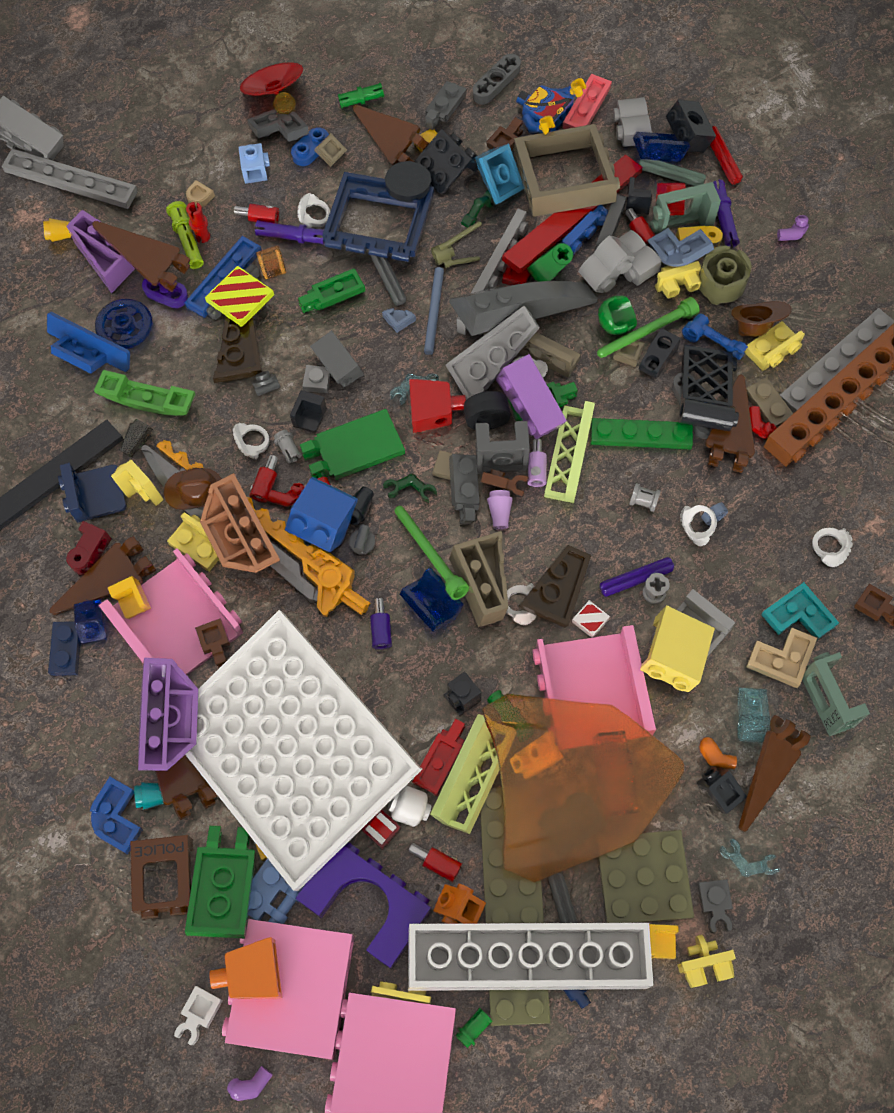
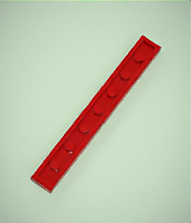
M626 154L613 164L615 170L614 177H618L620 182V189L617 190V193L629 184L630 177L636 178L642 173L643 169L641 165ZM602 174L598 176L595 180H593L591 183L604 181ZM599 205L553 213L502 255V261L517 273H522L570 233L590 211L593 212Z

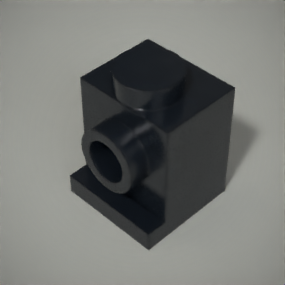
M464 671L447 684L448 691L443 694L460 717L481 702L482 692Z

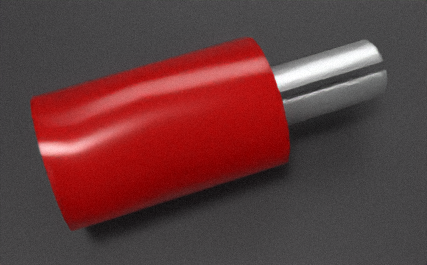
M252 203L249 205V208L234 207L236 210H242H234V214L248 216V221L256 222L260 220L278 224L280 214L278 207Z
M632 208L628 209L626 215L631 221L629 224L630 230L636 232L645 244L649 246L648 240L655 236L654 232L644 217H638Z
M274 455L269 456L265 467L259 468L255 481L251 485L249 496L255 501L266 503L268 500V494L277 477L274 468L278 458Z
M413 843L409 848L410 853L424 860L423 867L452 883L454 882L463 863L434 847L427 851Z

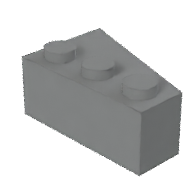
M2 96L0 99V139L7 142L6 145L10 149L18 147L24 150L25 153L53 161L64 147L62 133L56 127L44 123L36 114H30L24 110L15 100H9Z

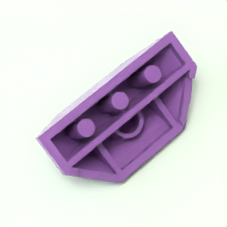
M144 658L140 700L138 770L167 771L196 745L198 688L177 666L173 659Z

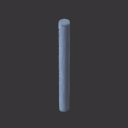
M437 267L434 270L424 353L427 355H432L434 352L444 269L441 267Z

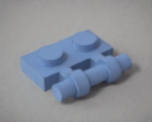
M267 858L252 880L248 915L260 921L264 914L267 913L271 916L268 922L284 924L288 919L286 915L295 902L299 903L295 898L303 887L299 891H293ZM282 891L286 894V897L276 909L271 905Z

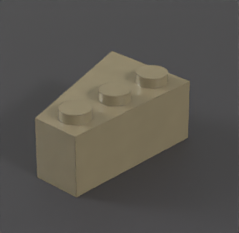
M502 531L454 545L449 558L455 574L458 577H462L469 585V591L465 597L478 628L503 620L508 610L504 553L502 551Z

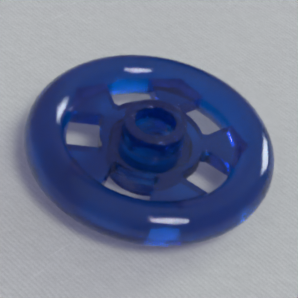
M118 299L108 303L100 310L95 320V332L97 335L125 349H130L141 344L149 336L153 325L152 315L149 309L137 300ZM118 309H127V312H116ZM140 313L142 319L136 322L133 315ZM106 319L112 320V327H105ZM137 328L139 332L133 337L129 334ZM114 333L122 336L120 340L111 337Z

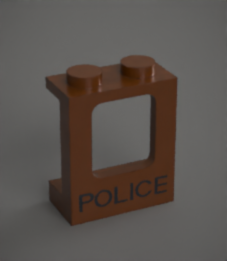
M189 835L130 841L132 912L141 915V919L159 917V912L170 911V915L187 914L192 887L190 851H194L193 839ZM176 861L178 878L177 899L167 902L146 903L144 898L145 865L155 862Z

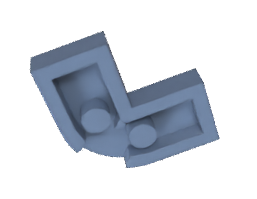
M667 228L648 240L650 248L658 254L662 262L673 267L688 265L714 250L713 243L701 229L679 241L672 231Z

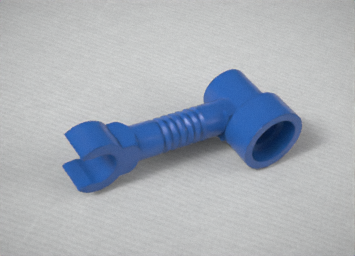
M698 314L693 321H689L682 329V335L686 340L697 342L701 336L705 335L726 348L727 352H732L733 357L737 358V360L744 356V351L748 348L745 343L731 340L707 326L709 319L704 314Z

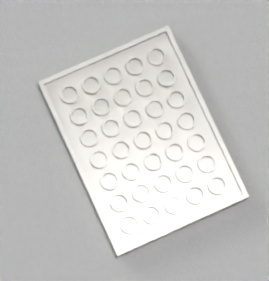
M280 610L198 689L196 745L185 755L293 891H299L422 770L314 646Z

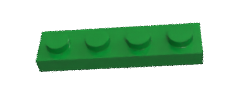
M592 418L591 445L692 449L693 425L671 421Z

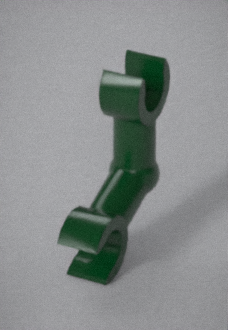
M488 190L482 197L474 200L469 213L463 217L461 225L466 228L474 225L477 222L480 210L485 205L489 208L494 205L491 203L492 197Z
M413 473L397 481L389 479L383 483V488L395 487L394 491L388 493V498H395L399 494V490L408 486L415 488L420 493L421 499L426 503H429V498L424 495L426 491H431L437 495L436 488L433 485L424 484Z

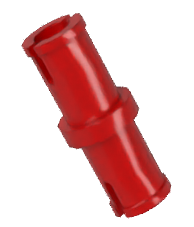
M191 202L186 207L190 218L189 226L195 233L196 241L200 243L202 240V243H206L210 239V233L207 228L208 220L203 215L201 205L198 202L196 205L195 202Z

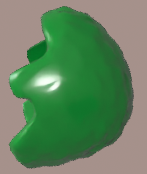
M626 296L610 297L600 305L598 320L600 326L608 334L621 335L633 330L637 326L634 309Z

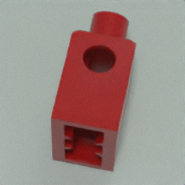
M409 379L413 433L451 425L452 411L464 410L466 396H451L450 383Z

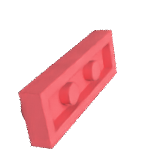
M591 74L586 82L587 88L582 90L583 95L579 98L577 97L563 121V129L590 125L611 89L612 81Z

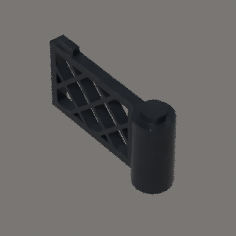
M684 344L682 351L679 423L730 431L732 427L737 426L739 412H735V407L733 406V371L736 372L737 358L733 357L732 352ZM689 354L697 355L702 360L696 363L689 357ZM713 360H726V364L720 367ZM707 364L714 371L708 374L701 366ZM695 371L702 378L694 380L689 373ZM719 375L726 382L720 385L713 377ZM707 382L714 389L707 392L701 384ZM695 389L701 396H688V392ZM719 393L726 399V402L717 401L713 395Z

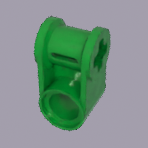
M558 244L544 256L542 255L526 270L536 282L550 281L571 262L573 251L567 244Z

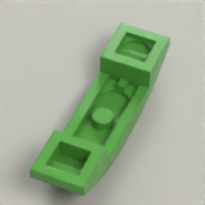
M106 370L102 371L94 389L96 394L128 407L151 413L175 416L187 415L195 396V392L175 386H171L170 390L131 381L124 374Z

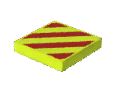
M237 266L205 299L208 304L243 327L274 296V292L271 288Z

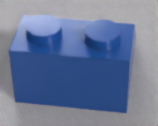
M312 477L292 506L285 531L325 551L331 552L343 543L358 498Z

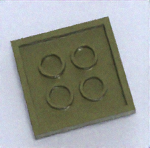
M681 830L596 838L606 923H648L694 918Z

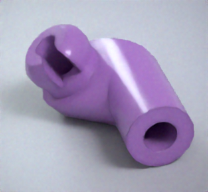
M799 215L795 218V223L791 228L778 229V241L802 238L809 228L808 217Z
M261 1066L251 1080L241 1081L238 1078L232 1079L228 1083L227 1091L231 1098L237 1101L254 1099L259 1096L273 1074Z

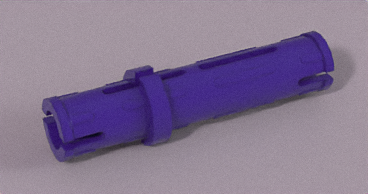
M718 180L719 187H717V183L714 181L713 184L721 200L717 215L724 239V246H731L730 242L732 240L733 247H736L740 241L730 208L732 202L730 197L727 196L725 182Z
M257 220L255 224L256 227L265 228L264 230L255 229L256 236L298 240V243L302 244L312 242L325 245L323 238L317 237V235L323 236L324 229L307 228L306 225L302 224L298 227Z

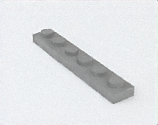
M11 149L2 164V168L6 173L129 209L138 192L136 185L15 149Z
M517 209L471 293L497 286L499 273L504 272L507 264L502 261V255L518 243L520 235L524 236L527 231L526 211ZM458 316L457 332L466 335L468 330Z
M878 308L780 394L792 413H795L894 323V320Z

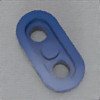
M323 128L311 129L309 134L303 136L292 147L291 155L293 162L299 166L310 165L319 157L314 150L329 135L328 132Z

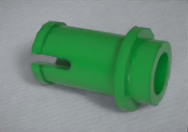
M478 1008L462 1028H457L458 1032L455 1036L468 1049L471 1044L473 1046L476 1045L474 1041L493 1021L483 1010Z

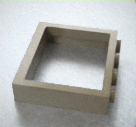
M596 124L552 131L546 135L541 133L514 138L515 159L533 217L616 202L617 190L620 189L619 178L614 177L613 162H609L608 148L604 147L603 134L598 133ZM592 147L604 181L540 192L529 157Z

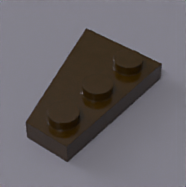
M226 316L221 349L217 356V368L213 375L214 383L252 377L262 372L253 317L241 327Z
M567 545L517 608L561 627L569 626L591 555Z

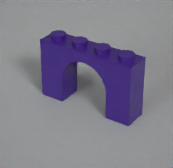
M348 842L305 884L295 899L322 919L340 892L347 886L357 882H368L378 886L387 896L389 911L384 925L366 951L392 970L408 947L409 924H423L431 913V907L427 905L430 900L418 891L411 894L404 889L406 885L404 881L394 874L390 878L381 872L383 867L370 857L367 861L358 856L360 850Z

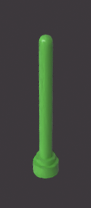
M688 297L680 302L676 310L598 349V357L604 358L681 317L683 319H690L698 315L699 305L693 297Z
M397 506L395 514L446 581L445 590L451 599L457 600L465 596L469 591V585L466 581L451 572L404 507Z

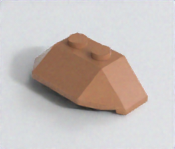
M233 473L211 484L200 523L222 566L257 573L280 561L235 474Z

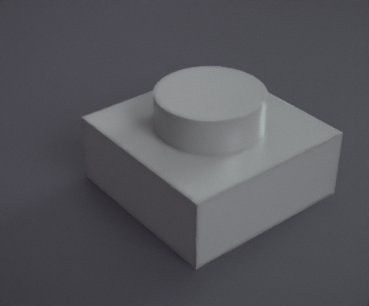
M306 365L302 386L304 391L328 393L331 374L326 367Z

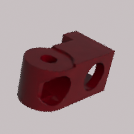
M85 521L78 528L82 534L76 547L71 549L66 556L67 564L78 575H84L101 558L112 540L105 530Z

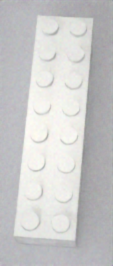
M649 923L409 924L408 991L647 989L653 986Z

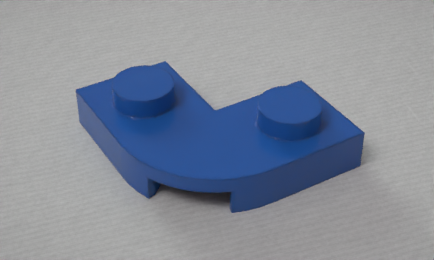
M109 777L90 808V812H92L91 824L94 833L100 839L128 854L131 850L130 841H136L143 831L139 826L120 816L134 795V790Z

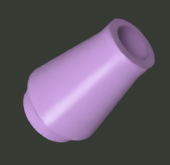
M507 490L491 491L489 498H487L494 529H507L509 527L508 522L513 498L510 497V492Z

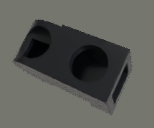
M661 328L647 349V353L643 357L638 369L657 379L670 358L678 350L681 338Z

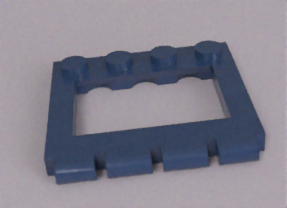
M344 172L322 234L325 247L342 250L343 245H346V251L365 254L366 249H369V255L388 258L389 253H392V259L409 262L410 257L416 256L434 196V187H431L429 193L422 199L418 200L416 198L412 199V202H403L389 195L385 186V179ZM350 197L415 209L405 243L339 231Z

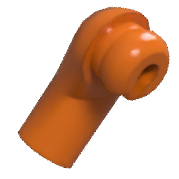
M705 737L700 741V752L710 766L735 770L737 765L736 756L722 754L718 745L710 737Z

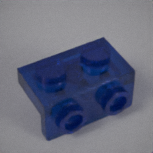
M636 132L633 137L640 159L680 162L690 148L689 142L677 141L674 134Z
M432 568L426 569L420 579L402 588L399 594L432 632L454 621L463 607L460 599H451L445 590V583Z

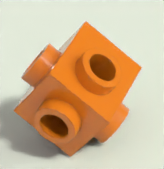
M458 883L457 887L445 884L433 911L443 917L441 922L444 924H477L486 902L474 896V890Z

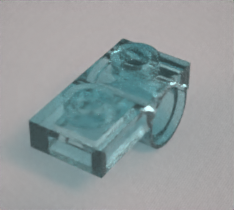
M739 687L737 693L739 707L738 740L740 742L763 743L766 732L768 730L771 731L767 689Z

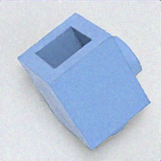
M262 144L239 146L241 170L245 184L267 181L266 167H270L268 152L263 153Z

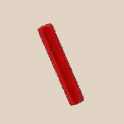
M712 126L716 138L710 146L729 182L732 185L740 183L743 175L717 127Z

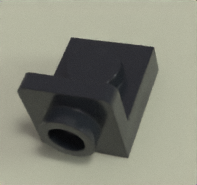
M712 767L706 770L702 775L703 778L697 782L699 788L708 792L718 809L724 814H728L747 798L730 770Z

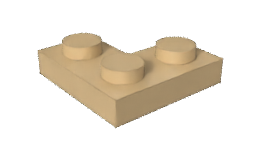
M791 628L782 650L756 641L746 668L798 688L817 638Z

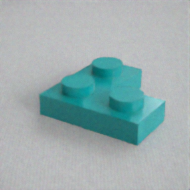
M804 582L761 614L778 635L797 621H800L807 631L819 640L839 624L837 619Z

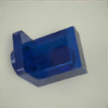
M101 599L74 604V624L80 643L107 638L103 611L99 607L102 603Z

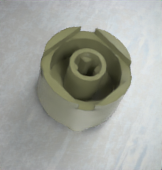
M731 246L715 247L714 250L707 253L699 273L701 280L699 289L709 299L710 303L715 305L733 302L740 298L745 291L750 277L752 265L749 257L739 249L738 251L730 249Z

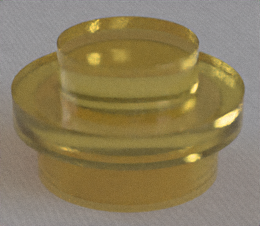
M286 92L277 94L273 102L274 110L279 114L291 113L296 107L295 99Z

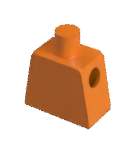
M272 937L225 953L226 968L210 970L209 972L211 988L216 989L228 986L229 997L232 999L283 998L276 940Z

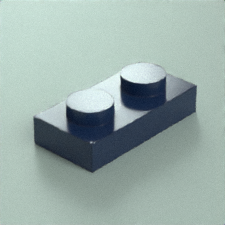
M80 621L53 622L48 673L51 676L78 675L82 632Z

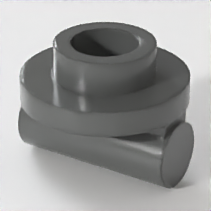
M269 371L255 375L256 379L252 382L257 396L281 388L274 373L270 374Z
M360 525L359 530L355 531L350 537V547L357 554H367L375 547V537L369 531L370 527L367 525Z

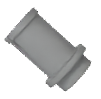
M282 430L275 434L274 443L280 447L287 463L296 462L298 460L296 456L301 458L302 454L292 440V433Z

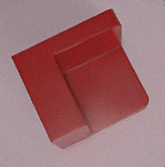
M657 183L656 201L658 195L685 189L686 184ZM685 200L667 204L670 215H684Z

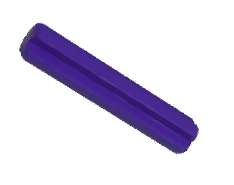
M666 557L600 583L601 593L607 597L646 582L651 574L661 573L665 575L674 570V564L670 557Z

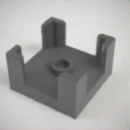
M516 421V440L490 441L489 424L476 423L475 448L478 474H483V472L490 473L491 469L501 472L528 471L530 447L527 421Z

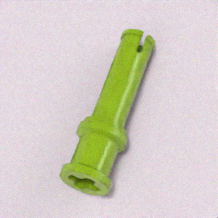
M182 201L172 202L166 207V212L172 219L173 231L179 235L184 252L190 258V268L198 269L204 265V261L200 255L192 229L189 226L190 218H188L186 213L187 206Z

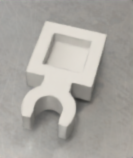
M195 986L180 1013L187 1017V1020L176 1028L174 1036L180 1038L183 1031L189 1029L191 1031V1038L188 1044L194 1045L199 1039L198 1028L200 1025L209 1028L223 1000Z

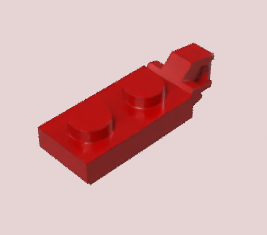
M455 719L449 731L442 729L441 733L437 734L420 766L422 770L414 777L412 784L438 796L465 742L464 739L460 738L465 729V723Z

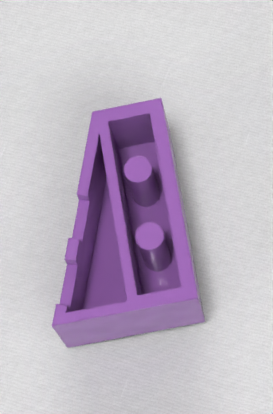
M81 210L67 225L68 231L76 246L112 294L135 268L93 228L92 223L99 220Z
M530 354L501 370L496 381L522 420L528 422L529 435H533L537 440L561 427L567 421Z

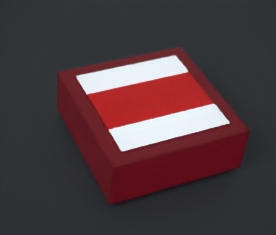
M380 810L361 831L383 850L401 830V827L384 811Z

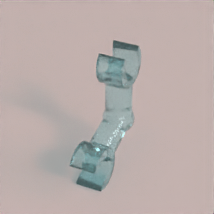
M409 373L399 387L391 390V400L396 394H401L400 405L406 402V393L410 389L409 379L439 381V376L434 373H430L426 377Z
M735 839L730 840L735 850L734 853H729L724 846L720 847L721 855L724 858L731 859L744 877L759 873L774 875L780 870V868L770 869L767 866V861L776 858V855H768L762 861L748 863L740 853V845Z

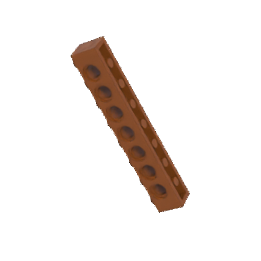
M894 323L768 436L764 448L785 467L792 461L797 463L806 454L807 451L805 449L808 446H816L824 437L822 434L826 430L831 432L840 423L841 420L839 418L843 414L845 416L850 415L857 407L856 403L860 399L865 401L874 391L872 388L876 384L881 386L890 377L889 372L894 370ZM809 420H813V421H815L817 424H813V423H811ZM792 435L798 436L801 440L795 439Z

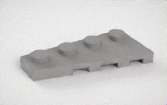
M521 307L446 364L461 392L466 396V400L477 393L485 392L498 377L501 370L513 360L540 328L527 307Z

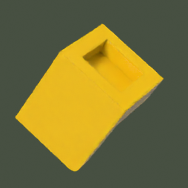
M133 576L108 587L111 597L118 600L125 618H133L151 609L139 580Z
M649 924L651 958L676 959L675 934L679 932L678 926Z

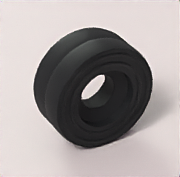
M486 391L477 393L469 397L464 403L466 423L471 429L476 430V423H488L489 430L503 426L510 420L511 413L508 398L501 392Z

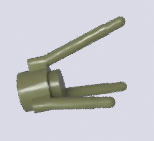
M479 221L448 241L432 247L431 253L438 266L444 264L445 268H448L452 265L479 261V256L452 260L451 257L455 256L451 245L480 227L482 222Z

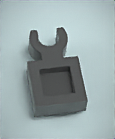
M728 879L699 882L697 886L702 913L711 912V918L708 922L710 933L716 932V921L724 923L726 932L731 931V919L725 915V911L733 909Z

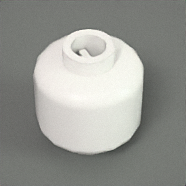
M405 786L389 802L388 811H391V817L395 821L415 827L421 820L426 821L428 819L431 805L427 804L428 796L425 792Z

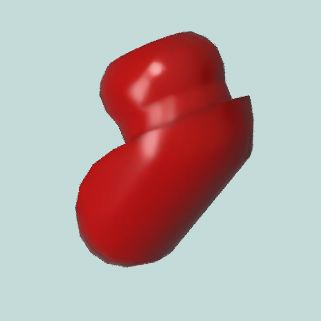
M749 407L752 432L761 438L768 439V436L776 430L775 424L765 423L761 420L760 407Z
M294 483L291 490L286 493L271 489L268 494V502L291 507L305 487L301 483Z

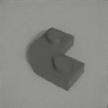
M271 110L248 119L249 128L258 138L280 131L290 142L309 134L308 126L293 111L288 115L277 114L276 110Z

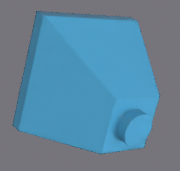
M509 144L488 150L475 157L483 181L495 204L506 200L524 189Z

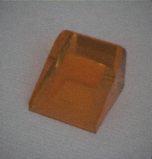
M279 245L256 252L264 279L286 273Z

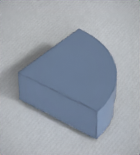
M392 308L382 312L383 318L396 333L416 321V316L408 310H394Z

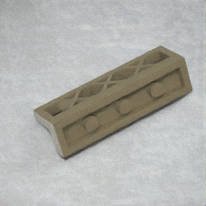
M537 332L519 351L524 356L530 354L531 358L542 360L547 364L548 368L568 378L581 357V354Z

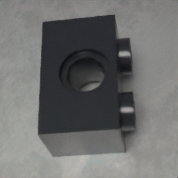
M677 100L665 116L682 151L704 153L716 138V134L699 101Z

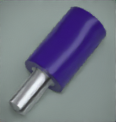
M378 598L374 600L375 614L370 616L372 648L378 650L388 649L392 647L390 615L384 613L383 599L379 598L378 601Z

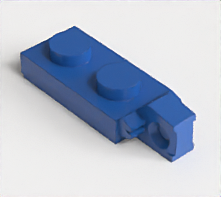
M599 205L593 212L590 211L562 240V243L570 246L573 254H575L582 246V241L585 238L590 239L596 232L597 226H603L609 210Z

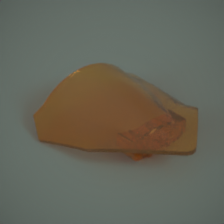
M506 694L482 709L486 726L495 747L502 781L504 800L503 867L532 882H537L636 841L684 773V763L673 751L613 705Z

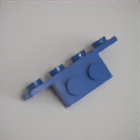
M53 312L47 314V332L60 339L51 345V354L90 374L105 363L124 372L129 370V350Z

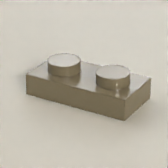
M767 377L746 388L748 399L753 406L760 407L761 417L765 423H774L777 429L793 414Z

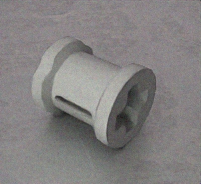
M636 483L629 505H641L650 508V511L654 512L661 490H649L640 487V484Z
M661 573L651 574L643 588V598L650 604L661 603L666 597V592L669 590L670 583L668 578Z

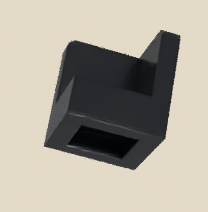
M630 177L626 211L632 208L636 214L649 215L652 201L651 190L634 189L635 178Z
M301 390L290 413L293 427L316 433L327 409L325 398Z

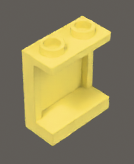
M666 605L655 617L653 626L657 627L648 658L642 663L640 670L654 679H660L673 685L677 690L690 692L701 682L715 628Z

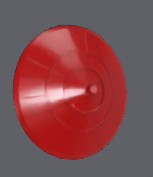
M285 62L262 68L249 75L241 83L240 91L252 96L273 93L278 95L279 91L294 83L301 76L303 66L294 62Z

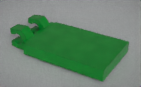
M387 409L318 433L314 440L300 444L301 453L305 461L320 455L323 458V461L320 460L309 465L310 474L316 479L333 475L334 479L338 480L405 454V448Z
M209 825L206 847L197 848L185 925L186 936L245 939L256 853L255 850L249 849L250 835L243 827H238L235 848H221V826Z

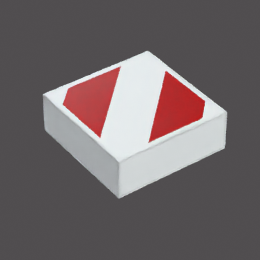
M589 600L572 619V623L593 638L607 623L610 616Z

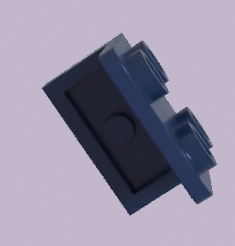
M70 463L60 465L61 475L58 476V481L62 491L65 490L66 498H62L63 506L66 513H71L77 523L126 509L125 495L111 477L118 468L117 465L112 464L78 474Z

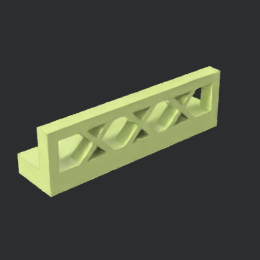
M585 401L583 409L564 406L563 415L566 419L567 414L582 418L580 424L573 428L567 421L559 427L544 497L574 503L595 403ZM571 435L576 441V445L567 450L562 444V439ZM567 457L571 467L562 472L557 466V462ZM562 479L567 486L566 493L551 491L552 484Z
M478 714L430 815L443 825L470 834L516 736V732L512 729L495 725L487 716ZM496 734L505 735L502 743L493 748L492 742ZM491 758L493 763L490 769L482 773L481 766L483 762ZM480 783L481 789L479 793L470 798L469 791L471 787ZM468 808L469 814L465 823L456 822L459 813Z

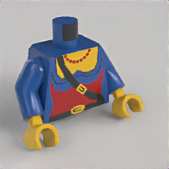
M577 78L571 83V86L563 89L549 88L542 85L532 95L522 90L516 102L523 106L522 120L530 134L543 133L546 135L549 132L558 131L573 106L574 97H581L583 95L582 90L587 88L584 80Z

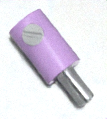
M541 439L533 440V452L529 453L528 485L532 487H542L547 483V455L542 452Z

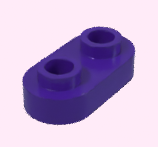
M146 278L142 282L143 291L149 299L169 307L180 308L185 305L184 302L189 298L185 286L177 282L173 292L164 288L160 282L156 286L152 285Z

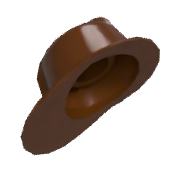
M768 301L739 305L732 309L731 315L738 321V333L740 336H762L773 327L774 322L788 317L792 312V308L788 303L782 301Z
M191 468L177 472L165 484V501L169 506L177 510L204 507L209 495L210 485L222 478L217 472L208 468Z

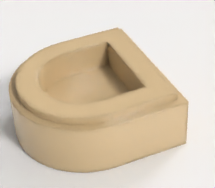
M197 180L186 191L188 203L195 202L196 205L198 202L201 207L206 206L215 197L212 189Z

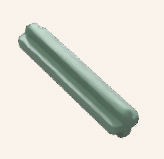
M642 156L639 161L643 171L692 186L704 184L706 180V175L647 156Z

